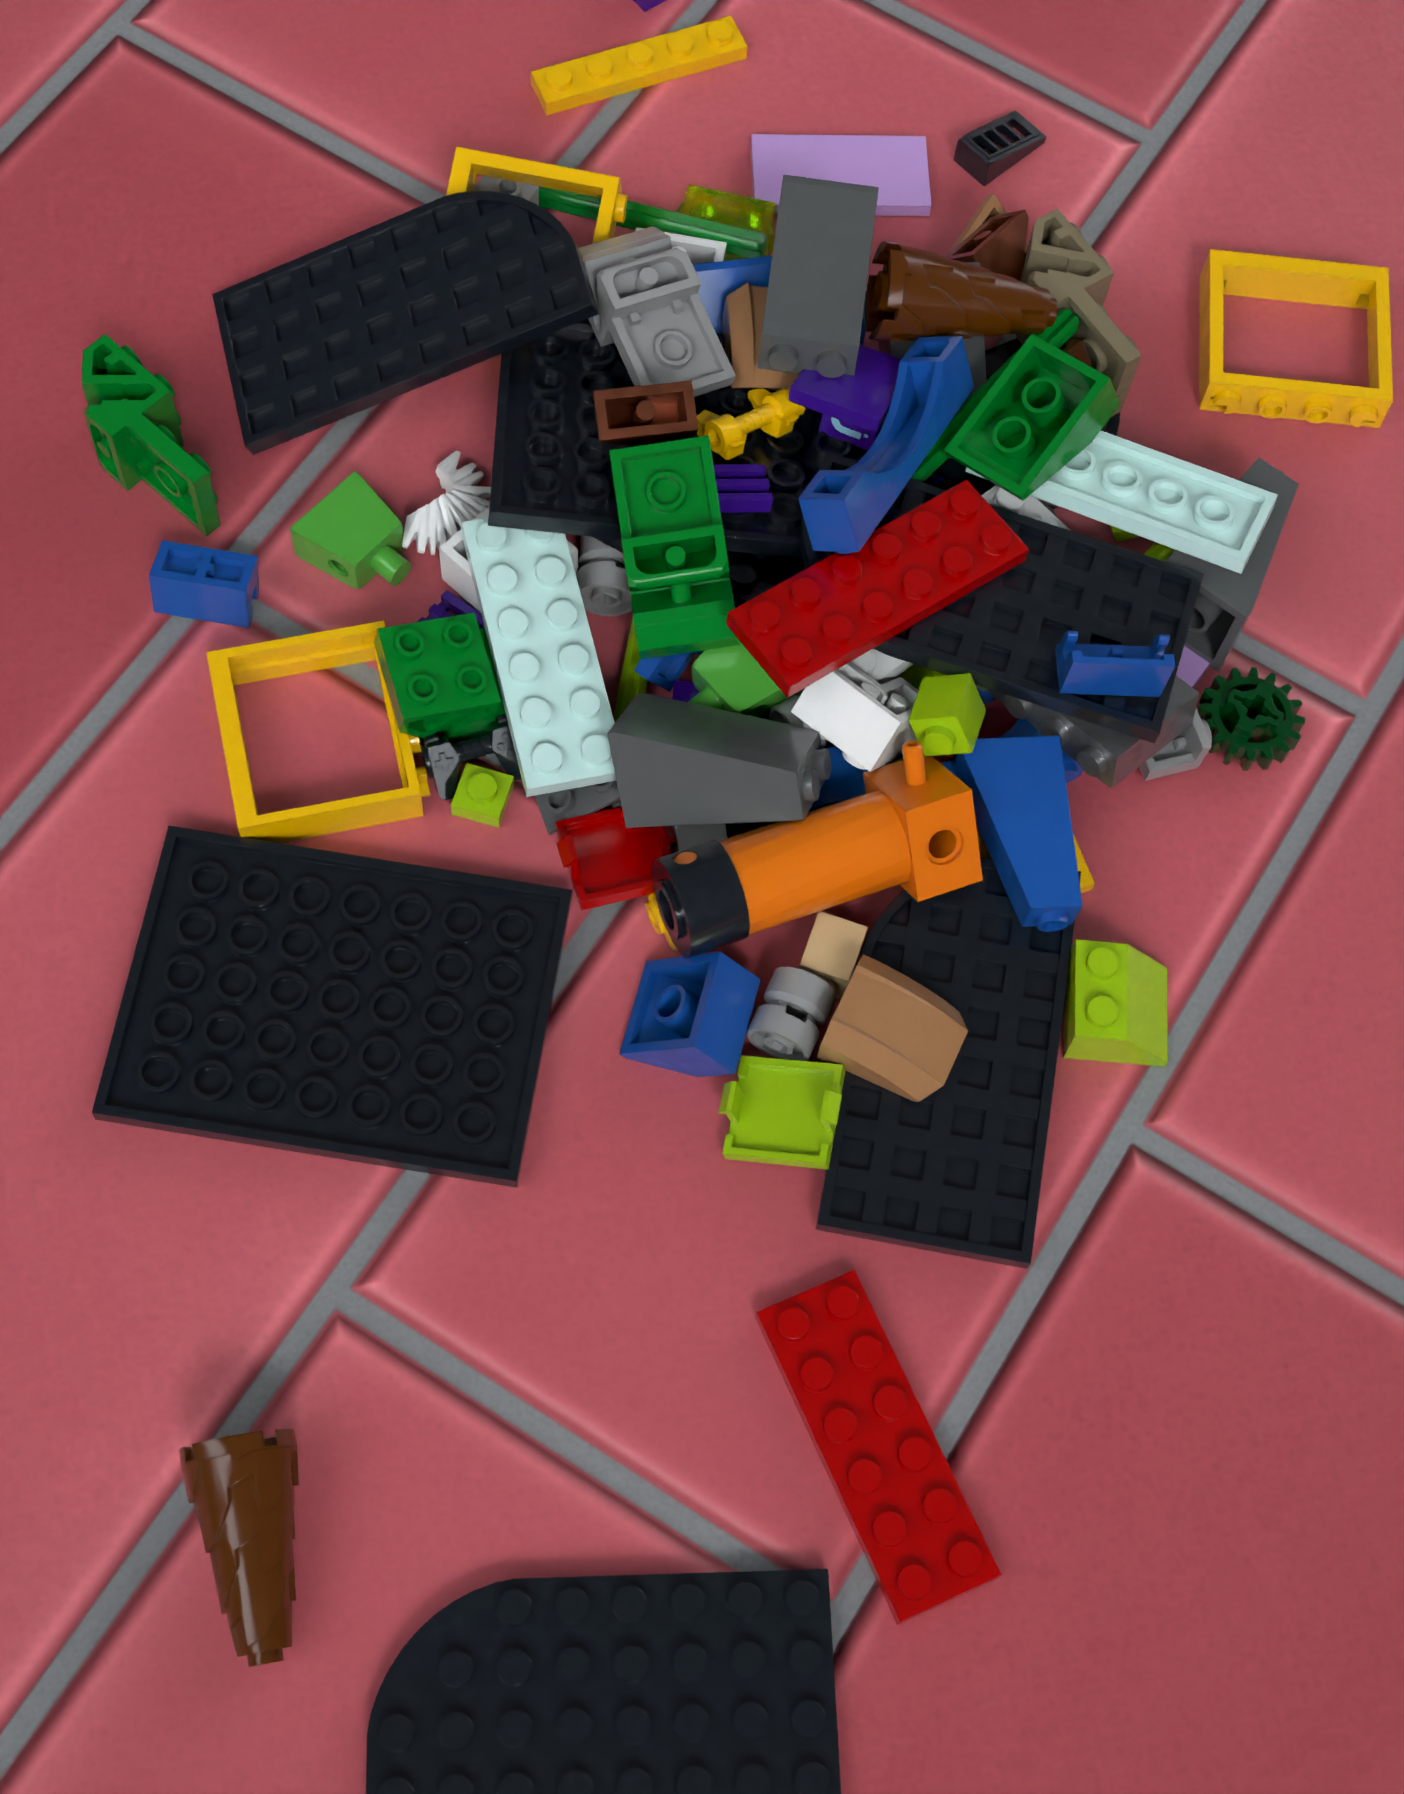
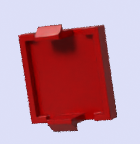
M622 806L555 821L559 839L556 845L563 867H568L581 911L654 893L652 862L656 858L669 855L670 843L678 842L672 826L626 828Z

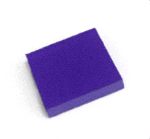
M859 344L854 375L843 374L837 378H827L818 371L803 369L790 387L788 401L878 433L890 408L901 359Z

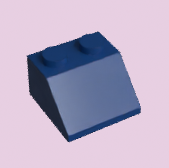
M721 951L699 954L687 959L682 956L646 961L619 1054L629 1060L695 1077L735 1074L761 979Z

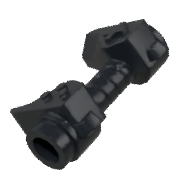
M506 714L497 716L496 721L489 724L488 735L451 744L446 736L439 737L438 734L426 736L423 740V745H420L429 779H434L436 790L443 800L454 798L457 790L459 763L486 756L487 754L494 753L508 775L514 776V781L522 779Z

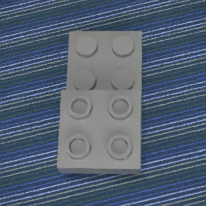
M653 226L578 248L583 257V263L599 313L588 318L601 347L615 343L634 386L692 380L695 397L732 385L736 375L698 295L702 283L688 253L678 248L672 249L670 236Z

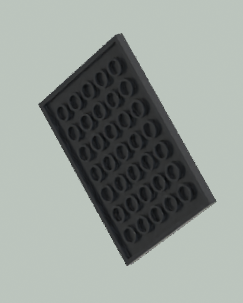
M589 319L501 354L488 526L622 539L609 450L635 446L599 442L592 393L596 390L634 387V384L615 343L601 347ZM716 333L724 349L722 334ZM727 386L695 396L696 415L707 410L719 416L730 414L735 418L749 412L754 408L748 399V391L754 389H732L731 386ZM767 390V391H769L770 393H774V392H776V391H778V390ZM806 407L804 413L794 423L792 432L779 438H775L759 428L747 433L743 454L725 460L721 455L711 450L713 464H765V479H768L770 484L768 493H772L773 496L770 512L721 513L727 551L803 559L800 548V528L803 514L798 498L818 473L826 451L859 461L868 450L852 445L848 441L844 442L828 436L827 433L818 432L822 413Z
M168 826L92 1114L95 1120L517 1188L570 913L572 890Z

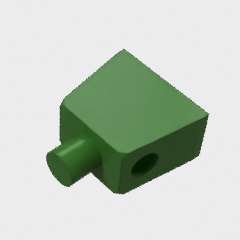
M356 471L351 473L290 527L296 556L354 589L362 588L377 574L391 585L396 586L410 572L411 563L400 555L403 550V526L400 520Z
M739 641V645L704 650L692 665V683L699 693L688 702L763 719L770 715L771 707L795 695L801 696L804 689L787 698Z

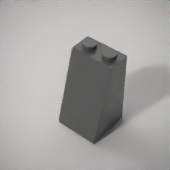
M783 175L759 351V369L800 374L803 369L815 370L827 378H837L843 374H855L879 187Z
M1258 458L1239 481L1278 494L1270 517L1242 574L1175 550L1165 561L1204 574L1184 646L1210 663L1209 666L1216 671H1219L1224 665L1253 610L1299 485L1282 471L1274 468L1261 458Z
M647 693L637 694L607 733L626 828L804 820L813 802L819 799L822 785L831 775L830 753L828 749H822L819 731Z

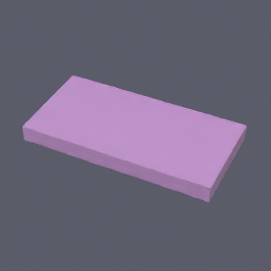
M751 134L750 149L754 215H778L783 175L879 187L875 216H930L932 205L926 136Z

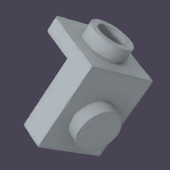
M1197 709L1195 710L1192 725L1139 767L1144 781L1196 769L1200 766L1211 749L1212 734L1208 723L1200 718Z

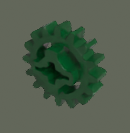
M1251 667L1247 677H1242L1240 671L1237 668H1233L1227 679L1217 675L1210 688H1205L1197 711L1200 718L1208 723L1211 730L1212 746L1209 753L1211 754L1218 750L1225 753L1223 764L1228 765L1236 758L1241 760V767L1244 771H1248L1253 761H1257L1262 770H1266L1273 759L1282 763L1290 750H1294L1302 736L1299 732L1305 723L1304 717L1296 715L1302 706L1301 700H1289L1287 698L1292 689L1290 684L1280 688L1274 685L1276 674L1270 673L1265 680L1260 679L1257 668Z

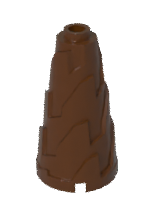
M883 241L874 255L872 263L884 266L883 271H879L877 275L869 274L865 300L866 332H871L868 337L871 340L887 342L914 341L918 337L963 336V339L972 338V336L1042 334L1046 327H1052L1056 320L1057 300L1051 298V294L1046 288L1025 284L1012 277L993 273L988 268L948 259L930 251L901 245L896 242Z
M275 1429L276 1437L264 1439L263 1431L202 1441L192 1444V1448L182 1447L179 1449L189 1504L194 1503L205 1551L210 1554L221 1614L227 1615L237 1657L247 1655L248 1667L284 1661L282 1649L292 1647V1601L296 1600L292 1539H295L294 1486L299 1485L297 1441L294 1429Z

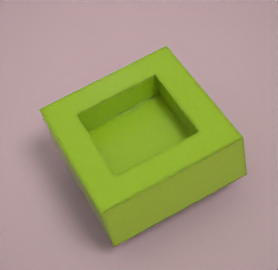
M466 763L451 803V815L499 828L514 788V776Z

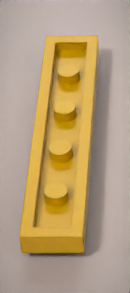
M730 15L531 71V85L547 116L747 59L748 46Z

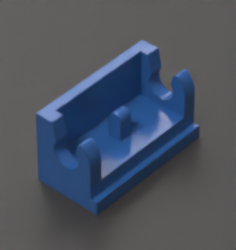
M162 540L149 573L154 612L249 628L253 619L252 599L258 600L259 596L258 556Z
M1066 631L1060 644H1057L1055 648L1059 693L1160 697L1175 668L1174 654H1164L1170 640L1169 635H1156L1151 646L1148 647L1076 644L1078 631Z

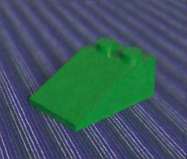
M1031 334L944 449V452L952 459L1023 501L1092 443L1120 403L1111 378L1036 335Z

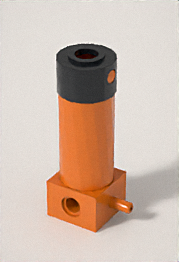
M908 741L902 746L903 760L882 766L871 772H863L866 792L864 795L808 812L804 820L780 821L718 842L712 840L656 858L652 862V879L663 923L678 952L687 959L744 940L750 934L901 885L917 902L983 881L972 789L934 757H925L922 743Z

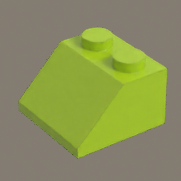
M1076 939L1071 948L1064 1001L1063 1058L1166 1067L1168 1064L1167 968L1128 944Z

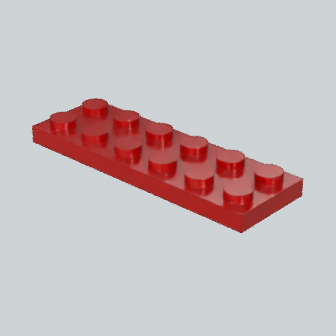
M965 480L873 531L859 552L849 554L834 553L729 611L726 625L788 698L1026 560L1029 548L970 482Z
M852 1270L757 1311L755 1319L896 1624L899 1625L998 1579L1002 1574L856 1271Z

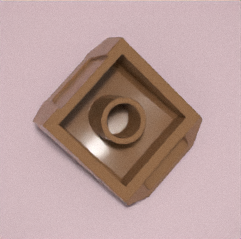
M748 282L726 296L721 322L725 353L736 375L730 386L732 389H789L799 374L758 368L768 287L751 286Z
M863 954L829 1023L817 1058L828 1063L843 1064L846 1071L911 1101L920 1102L944 1086L968 1033V1029L960 1012L944 999L906 975Z

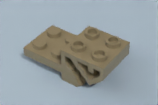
M1057 208L1035 220L1023 262L1021 282L1048 289L1051 298L1057 300V311L1061 308H1068L1079 317L1078 329L1070 339L1081 340L1092 367L1111 378L1120 403L1112 415L1114 416L1122 411L1142 355L1139 353L1134 341L1120 331L1103 307L1114 272L1110 269L1106 259L1098 255L1086 242L1078 227L1069 222ZM1031 334L1015 335L1023 345Z

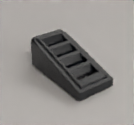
M1015 110L960 138L957 141L954 161L980 184L986 186L1045 143L1046 136ZM1012 128H1015L1016 130H1018L1023 136H1025V138H1023L1022 136H1020V135H1019L1015 130H1013ZM1006 134L1015 143L1012 144L1003 135ZM995 141L996 143H998L1002 147V149L996 146L993 142ZM986 148L991 154L989 155L983 149Z

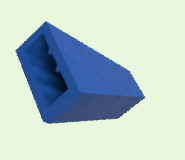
M1060 736L977 739L973 753L953 755L951 760L952 769L955 776L972 789L976 824L1021 927L1037 926L1038 930L1044 932L1065 929L1068 925L1073 924L1083 905Z

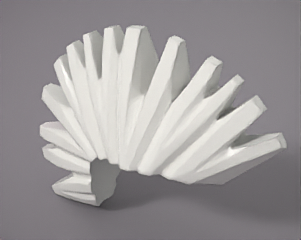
M456 450L437 465L435 472L440 479L442 489H445L446 493L434 499L430 504H426L410 515H407L402 540L403 548L407 549L415 539L418 553L424 554L427 544L430 554L435 555L436 547L439 550L442 544L461 530V522L473 520L489 507L490 501L485 499L490 497L491 487L476 486L484 477V473L482 471L473 473L477 467L474 463L465 465L458 470L456 469L461 452Z

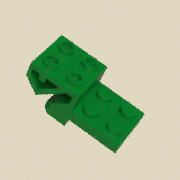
M104 334L83 350L81 371L82 387L88 403L84 410V416L100 466L127 491L143 480L205 536H208L221 525L216 506L219 501L212 489L210 481L212 472L207 463L198 454L192 453L189 455L182 449L184 447L180 430L182 421L175 410L173 402L175 392L172 386L161 374L155 373L152 375L145 369L138 356L127 345L120 347Z
M709 435L609 450L628 586H630L632 614L640 660L739 645V639L726 625L728 612L735 609Z
M475 613L377 629L374 645L400 733L425 738L440 731L441 736H446L448 740L456 742L488 735L489 724L496 721L497 716L506 714L485 628L479 629Z

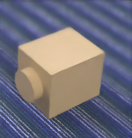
M819 911L799 969L815 974L826 981L837 994L836 997L841 999L853 975L868 927Z

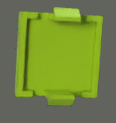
M741 1055L737 1074L739 1081H730L724 1084L718 1112L719 1114H726L730 1120L729 1133L725 1136L722 1152L725 1159L829 1170L846 1072L843 1064Z

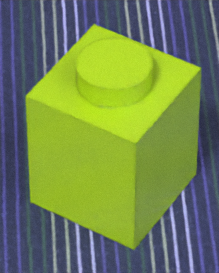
M971 673L923 677L909 717V723L918 742L923 745L925 757L973 753L986 708Z

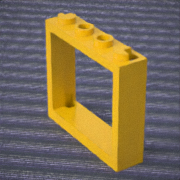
M456 147L446 196L474 191L477 176L481 175L601 198L592 244L613 238L616 222L624 223L628 195L622 194L620 177Z
M1210 249L1200 275L1199 409L1224 412V414L1257 415L1268 419L1286 418L1306 420L1310 423L1325 422L1352 425L1360 428V426L1380 428L1393 403L1389 268ZM1224 295L1367 309L1369 387L1223 372Z
M384 620L206 652L240 837L284 843L424 816L422 797L431 795L425 766L415 768L413 754L421 752L419 737L399 732L374 645L377 629L385 628ZM376 660L402 788L258 815L235 685Z

